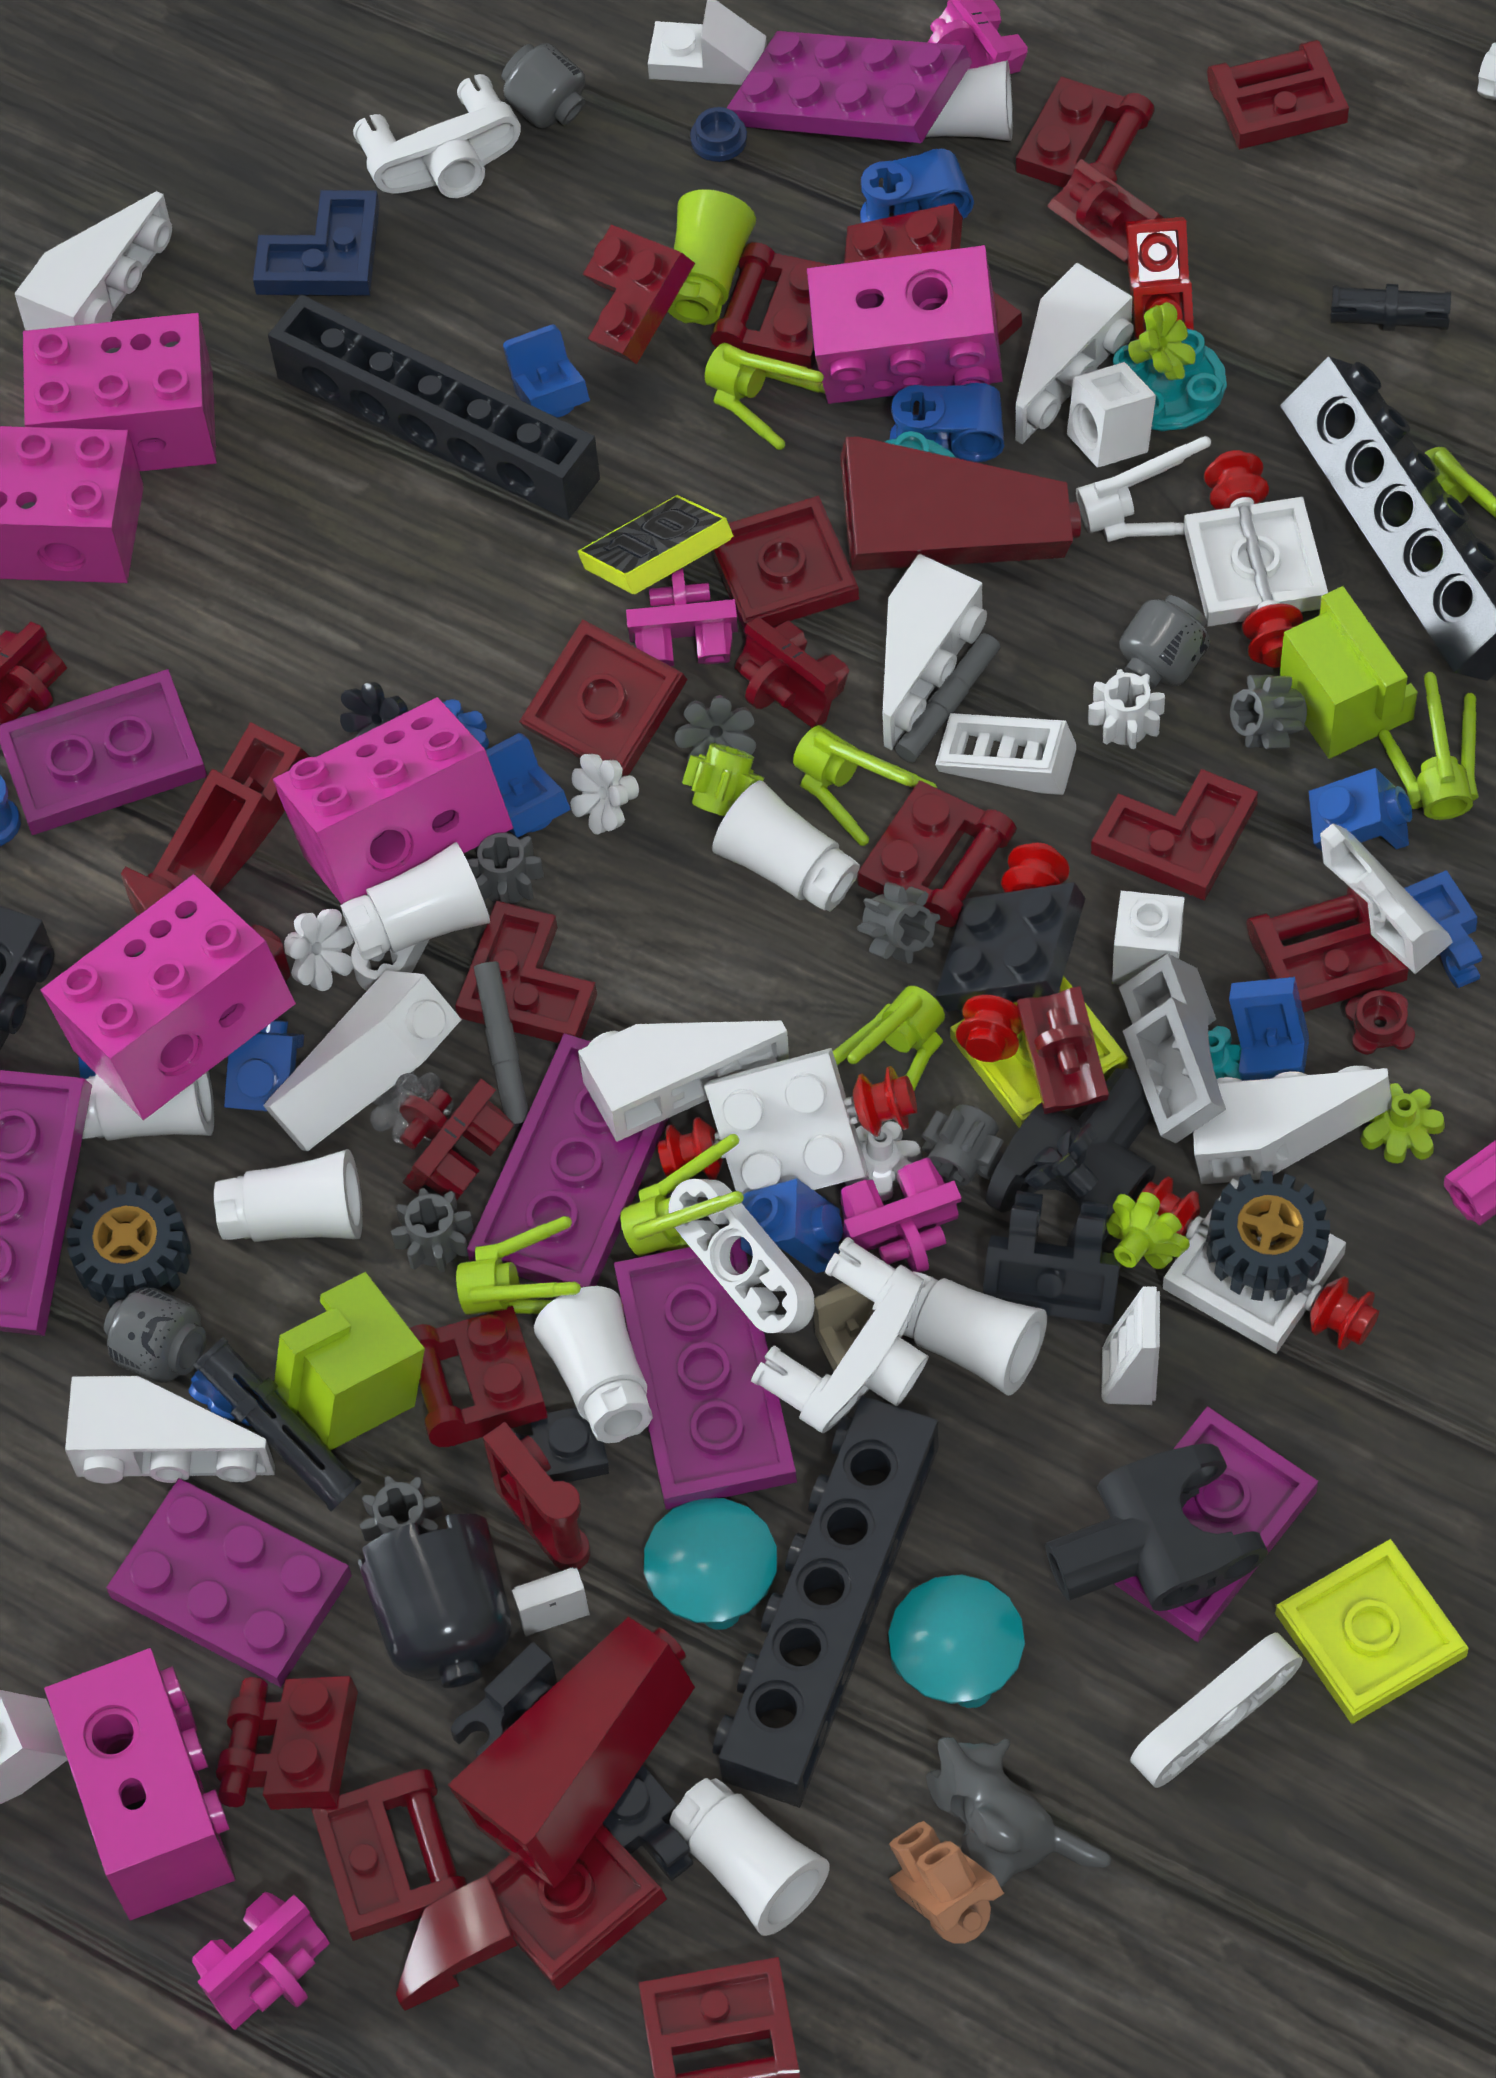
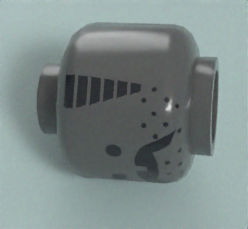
M543 43L536 47L532 44L524 45L512 56L503 69L501 77L505 81L503 88L505 100L538 128L550 127L557 121L565 126L576 118L585 105L586 100L581 96L585 86L584 72L551 44Z
M1168 595L1165 600H1147L1121 635L1119 641L1120 650L1129 661L1125 671L1139 676L1150 675V689H1155L1159 683L1167 686L1183 685L1209 648L1210 636L1205 630V626L1208 623L1206 617L1194 606L1173 595Z
M142 1287L130 1293L125 1300L117 1301L110 1308L104 1323V1332L108 1336L107 1346L110 1358L119 1367L153 1382L167 1383L180 1375L190 1373L194 1369L193 1365L202 1357L206 1345V1331L202 1327L201 1317L192 1304L156 1288Z

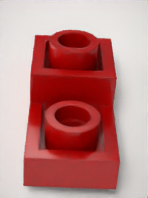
M1184 217L1126 221L1134 339H1139V335L1146 331L1145 312L1155 305L1160 306L1166 302L1175 306L1177 310L1176 321L1182 320L1187 329L1194 330L1186 219Z

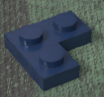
M320 190L315 235H258L253 275L256 295H370L380 207L377 191Z

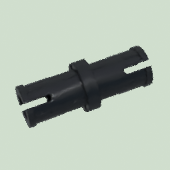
M1388 283L1386 284V289L1339 287V285H1333L1330 323L1383 325V331H1395L1396 325L1434 327L1448 330L1451 291H1445L1444 293L1398 290V284Z

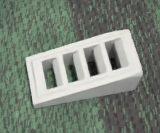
M950 713L935 765L938 771L1037 793L1063 795L1076 752V742L1067 722L1062 720ZM969 735L978 737L973 755H964ZM999 741L1000 746L997 757H990L993 742ZM1019 746L1025 747L1022 759L1015 758Z
M1142 1287L1114 1326L1102 1347L1101 1397L1107 1404L1152 1405V1401H1156L1160 1347V1291H1157V1287Z

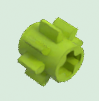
M710 743L707 755L699 754V757L690 755L682 783L691 786L692 791H695L692 804L708 812L725 816L735 801L749 786L757 781L764 780V777L753 774L754 770L751 767L754 757L739 749L716 743Z

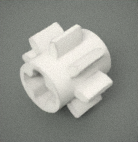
M1120 669L1117 670L1116 675L1110 678L1106 684L1097 681L1094 683V703L1089 705L1088 723L1093 726L1103 725V743L1106 745L1114 742L1120 745H1129L1131 749H1135L1136 744L1146 734L1156 737L1159 735V715L1164 713L1165 695L1159 692L1150 694V675L1139 676L1134 673H1124Z

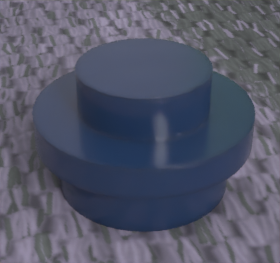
M724 107L710 108L702 112L696 119L690 133L691 145L696 154L706 160L715 162L727 161L738 156L744 150L747 143V130L742 120L739 119L734 111Z

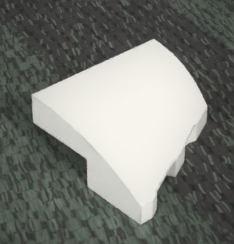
M1331 824L1320 833L1324 864L1368 903L1371 935L1413 973L1416 974L1453 943L1449 933L1347 829Z

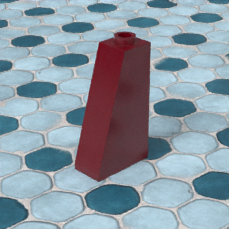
M858 436L845 438L840 458L851 571L908 568L918 554L943 565L1065 558L1073 538L1080 537V508L1078 502H1069L1067 482Z
M628 1616L448 1784L476 1828L553 1888L561 1883L695 1689L694 1684L681 1665V1662L686 1658L684 1650L663 1628L658 1627L651 1632Z

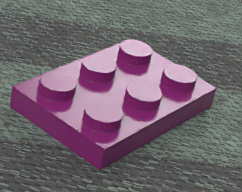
M168 669L0 725V745L32 836L207 777L204 763Z
M1207 1406L1173 1449L1196 1444H1213L1219 1447L1227 1468L1219 1478L1199 1488L1200 1493L1186 1502L1182 1508L1183 1513L1191 1524L1205 1532L1220 1534L1232 1531L1233 1535L1250 1531L1258 1532L1269 1553L1316 1494L1318 1480ZM1258 1566L1241 1579L1212 1595L1167 1611H1155L1152 1609L1137 1575L1114 1585L1199 1643Z
M178 1478L106 1589L110 1598L281 1688L352 1575L349 1565Z

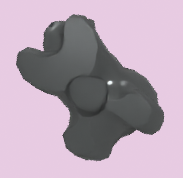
M951 1737L939 1739L938 1751L941 1770L930 1771L926 1776L927 1786L932 1799L939 1809L957 1817L966 1825V1831L961 1837V1851L994 1875L1000 1887H1003L1014 1874L1036 1866L1052 1852L1058 1853L1085 1867L1105 1868L1110 1865L1112 1859L1107 1852L1067 1830L1055 1826L1051 1816L1039 1801L1013 1784L1004 1774L1003 1757L1011 1744L1009 1739L1005 1738L995 1744L985 1742L979 1744L958 1743Z

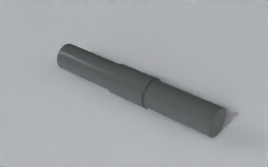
M986 633L979 636L953 672L947 676L942 686L937 689L928 701L926 709L912 724L910 732H906L896 745L895 751L903 760L910 763L915 762L945 721L949 719L950 713H954L967 696L970 688L1001 648L999 642L993 636Z
M499 962L481 963L474 966V972L502 1110L515 1124L513 1128L522 1127L529 1109Z

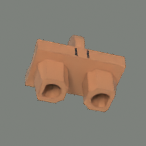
M924 1821L917 1823L889 1843L902 1868L901 1871L889 1878L897 1895L927 1918L931 1923V1927L943 1939L954 1944L967 1943L976 1939L985 1930L990 1920L991 1907L989 1901H994L1004 1894L995 1876L965 1855L953 1842L945 1840L941 1843L934 1829Z

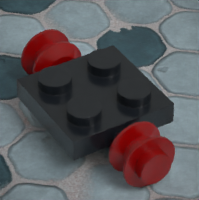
M1045 843L1023 844L1010 852L1008 857L1010 869L1004 873L1001 881L1005 893L964 900V906L962 907L935 997L947 1012L963 1010L965 1020L957 1027L956 1039L970 1056L979 1061L996 1062L1008 1059L1018 1051L1019 1039L1017 1035L1023 1031L1017 1005L1014 1002L1024 998L1050 996L1059 993L1086 898L1075 882L1062 884L1069 876V864L1063 855Z

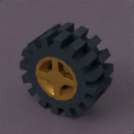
M1261 1171L1259 1183H1254L1249 1173L1239 1177L1237 1189L1230 1183L1222 1190L1220 1201L1216 1199L1212 1208L1206 1242H1208L1206 1254L1209 1263L1216 1261L1214 1274L1220 1281H1223L1228 1276L1232 1278L1230 1290L1240 1295L1245 1285L1253 1288L1251 1300L1263 1301L1265 1290H1272L1274 1301L1286 1299L1288 1288L1291 1287L1297 1295L1306 1289L1308 1278L1314 1282L1320 1272L1321 1264L1324 1262L1331 1229L1330 1220H1324L1327 1211L1322 1199L1312 1203L1315 1190L1307 1183L1298 1192L1293 1189L1296 1177L1285 1173L1281 1185L1273 1183V1171ZM1275 1240L1277 1242L1274 1245H1270L1271 1241Z
M126 1182V1194L119 1195L115 1184L104 1187L108 1199L100 1202L94 1193L85 1199L89 1213L87 1214L76 1209L72 1216L75 1228H68L66 1238L70 1248H67L78 1279L84 1289L88 1288L93 1299L100 1303L106 1296L109 1306L112 1307L117 1301L126 1299L130 1293L142 1287L156 1288L161 1291V1287L166 1285L173 1292L179 1287L181 1283L177 1272L187 1274L190 1266L187 1254H191V1245L180 1212H177L174 1202L168 1196L162 1199L159 1190L148 1185L144 1195H142L138 1183ZM131 1249L135 1254L122 1255L120 1250Z

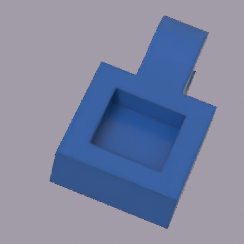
M1443 871L1405 887L1404 889L1449 933L1453 943L1443 950L1440 956L1444 969L1453 985L1458 989L1479 980L1480 974L1474 964L1482 961V955L1475 942L1468 936V934L1476 931L1478 917L1448 871Z

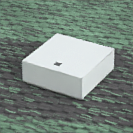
M569 1568L514 1587L515 1589L512 1590L525 1637L590 1615L585 1589L577 1568Z

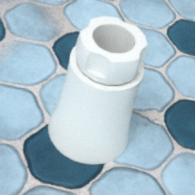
M1008 60L968 69L926 137H981L1012 141L1013 105Z
M764 781L755 782L739 796L722 820L712 845L714 854L750 869L775 883L798 900L806 899L815 906L829 912L844 899L849 888L855 882L858 875L857 872L860 869V864L840 850L839 844L816 829L796 813Z
M457 842L418 866L388 881L366 889L367 895L356 897L340 905L351 936L364 961L375 958L389 951V949H391L392 953H396L419 942L453 931L490 923L489 914L480 889Z
M209 1071L144 1121L97 1074L86 1079L92 1084L82 1139L105 1137L107 1141L140 1136L173 1134L211 1136L213 1133L214 1100Z
M349 1149L296 1164L246 1171L244 1176L215 1182L214 1205L216 1222L223 1240L252 1238L254 1242L284 1238L327 1237L360 1239L363 1224L361 1189L356 1164Z
M913 1271V1273L923 1278L924 1282L914 1312L903 1335L913 1338L917 1346L943 1356L978 1375L1008 1396L1014 1394L1025 1381L1039 1354L1047 1326L1046 1311L1040 1308L1008 1302L969 1289L946 1278L937 1280L929 1275Z
M589 1286L581 1288L580 1292L576 1295L559 1296L550 1302L536 1318L534 1332L557 1366L580 1416L590 1423L593 1434L598 1441L617 1443L627 1437L640 1434L650 1424L653 1416L646 1397L647 1384L637 1363L627 1332L620 1296L614 1290L607 1287Z
M705 1778L695 1784L686 1792L679 1805L671 1814L670 1825L688 1844L690 1853L716 1877L737 1901L757 1931L763 1936L774 1934L789 1925L813 1901L828 1876L829 1862L827 1859L796 1841L764 1816L742 1794H734L728 1786L717 1778L712 1780Z

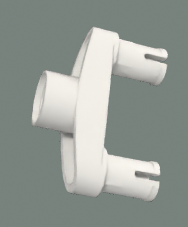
M484 74L474 75L475 82L480 91H476L469 78L459 84L457 96L469 113L428 127L398 141L395 140L385 117L380 114L370 115L371 122L376 131L371 130L365 118L355 124L353 135L367 156V169L380 190L396 194L437 185L443 195L449 198H460L473 193L482 184L485 177L484 165L510 150L517 142L521 133V125L510 105L500 101L487 76Z
M849 1237L845 1238L839 1246L840 1253H834L826 1267L825 1273L829 1276H834L873 1301L872 1309L875 1311L831 1376L826 1374L821 1378L782 1353L781 1349L773 1346L765 1355L767 1361L765 1364L762 1362L759 1364L751 1379V1382L757 1386H762L801 1411L799 1419L821 1433H825L834 1427L860 1401L861 1396H864L869 1389L895 1406H898L915 1384L929 1358L928 1355L901 1339L914 1312L924 1279L902 1265H899L896 1269L855 1244L854 1240Z

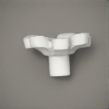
M597 754L582 755L580 758L582 769L575 768L572 773V784L576 789L582 791V795H577L571 799L572 812L576 817L590 814L588 825L594 834L598 835L605 831H612L624 823L625 818L620 807L629 800L637 798L639 793L638 783L633 776L622 777L623 769L618 761H602Z
M337 909L322 910L317 918L313 913L298 915L294 920L296 932L288 934L284 941L285 954L295 959L291 972L293 978L303 985L310 984L311 987L320 991H326L332 986L333 978L331 971L347 976L353 969L351 956L342 953V949L353 943V938L348 926H339L342 914Z
M887 1121L882 1126L879 1137H874L865 1128L859 1126L856 1128L868 1172L865 1177L846 1181L845 1184L849 1186L863 1180H873L881 1200H889L893 1196L892 1182L896 1181L898 1183L897 1171L905 1165L922 1159L920 1147L916 1141L902 1140L903 1132L900 1125L896 1122Z

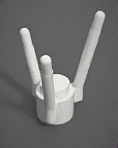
M1207 436L1201 437L1115 477L1076 488V498L1087 532L1093 533L1103 530L1107 542L1125 537L1185 535L1184 523H1125L1124 517L1134 515V506L1128 487L1183 463L1186 458L1208 448L1211 445V439Z

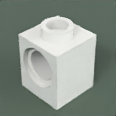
M1125 362L1076 376L1073 380L1067 435L1097 468L1147 453L1156 395Z
M1121 891L1114 940L1112 984L1123 985L1167 953L1179 959L1184 897Z

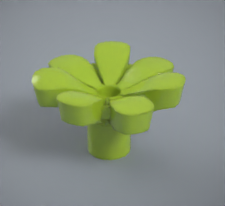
M1168 302L1160 306L1155 305L1145 312L1146 331L1139 335V339L1129 343V355L1136 364L1152 359L1155 369L1159 373H1164L1168 380L1183 379L1185 376L1183 365L1194 364L1196 359L1193 347L1181 342L1188 336L1187 328L1182 320L1176 321L1177 310L1174 305Z
M1398 1083L1390 1084L1392 1096L1391 1109L1369 1120V1122L1373 1123L1369 1124L1361 1133V1143L1369 1150L1378 1148L1383 1143L1386 1144L1384 1158L1391 1163H1402L1409 1148L1417 1159L1425 1160L1434 1152L1433 1142L1429 1134H1439L1445 1128L1443 1114L1434 1109L1428 1110L1431 1107L1432 1101L1431 1096L1425 1090L1417 1089L1411 1094L1403 1092Z
M1142 1192L1136 1203L1126 1194H1119L1113 1204L1115 1213L1111 1214L1106 1227L1110 1235L1117 1239H1122L1114 1250V1256L1123 1266L1132 1268L1144 1256L1153 1268L1162 1269L1173 1260V1257H1179L1190 1247L1189 1240L1185 1236L1177 1234L1182 1225L1172 1213L1157 1215L1160 1201L1151 1193Z

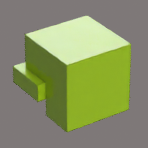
M1343 586L1321 596L1319 616L1284 632L1280 676L1292 677L1291 688L1298 690L1305 697L1307 706L1305 726L1328 759L1379 736V732L1383 729L1390 731L1414 719L1417 690L1412 683L1407 685L1408 676Z
M366 1272L322 1293L320 1303L326 1309V1312L281 1334L279 1338L274 1379L278 1387L274 1392L302 1419L305 1425L318 1436L330 1451L413 1408L416 1403L425 1348Z

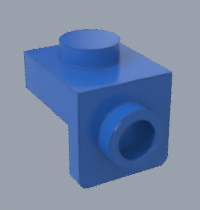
M552 324L504 342L503 349L514 389L521 401L556 418L570 413L574 406L590 401L585 380L568 359L561 331L556 325Z
M518 733L485 750L513 825V829L509 831L518 838L526 833L539 831L548 826L552 819L571 810L564 790L538 765L530 741L524 734Z
M1377 768L1309 791L1314 845L1321 851L1320 833L1331 824L1347 829L1360 843L1382 836L1396 850L1409 845L1407 822L1412 820V807L1409 798L1402 787H1395Z
M1295 977L1231 983L1229 1001L1241 1045L1238 1069L1241 1080L1272 1079L1284 1072L1305 1073L1309 1033Z
M274 1020L228 1055L224 1107L267 1111L263 1105L295 1071L297 1048L304 1046V1034L287 1033L288 1021Z
M799 1179L749 1191L743 1195L742 1204L779 1249L781 1248L815 1273L824 1272L834 1253L839 1254V1241L843 1235L840 1209ZM741 1237V1249L750 1256H753L750 1243Z

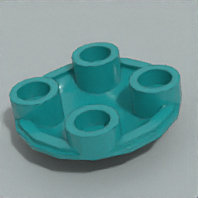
M1187 329L1188 336L1185 340L1181 341L1193 347L1196 355L1194 364L1183 365L1185 370L1183 379L1168 380L1164 373H1159L1155 369L1152 359L1138 364L1134 363L1129 355L1128 345L1120 347L1115 352L1113 364L1125 362L1156 395L1151 427L1153 430L1185 429L1205 420L1221 404L1227 388L1225 367L1216 353L1205 346L1204 337L1196 330Z
M725 1498L699 1499L673 1508L654 1526L644 1548V1576L653 1596L673 1615L695 1623H705L708 1627L715 1630L727 1629L733 1626L740 1616L750 1612L767 1595L777 1573V1546L767 1524L749 1507Z
M963 1574L935 1577L912 1589L895 1609L888 1632L892 1667L907 1684L925 1697L950 1704L958 1703L966 1708L982 1706L990 1699L992 1693L1002 1689L1017 1671L1025 1647L1022 1618L1010 1598L988 1581Z

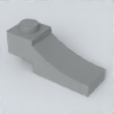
M1167 953L1121 985L1119 989L1132 1022L1131 1026L1123 1030V1034L1160 1136L1177 1143L1225 1111L1226 1107L1215 1076L1209 1047L1208 1025L1215 1021L1216 1017L1200 974L1196 967Z

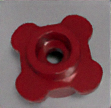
M1375 990L1365 994L1363 997L1352 998L1347 1003L1345 1015L1349 1020L1353 1021L1355 1034L1352 1038V1045L1355 1050L1369 1055L1374 1053L1377 1048L1393 1046L1399 1050H1405L1413 1044L1415 1031L1407 1024L1408 1001L1403 995L1387 990ZM1382 1020L1386 1022V1025L1384 1027H1377L1374 1022Z

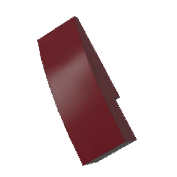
M250 722L222 773L211 769L154 869L153 874L162 876L172 883L175 888L194 874L217 895L250 859L285 812L273 778L289 771L298 761L311 756L295 744Z

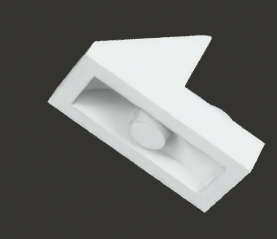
M707 0L703 24L655 21L648 59L649 79L742 85L766 49V36L717 0Z

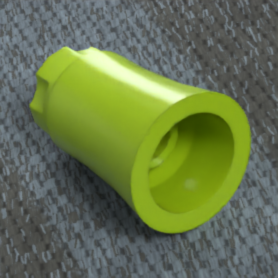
M695 190L684 194L679 199L674 250L683 253L695 262V265L667 311L675 319L684 323H697L701 325L713 324L719 319L722 305L728 299L741 254L756 225V216L753 210L739 198L716 190Z

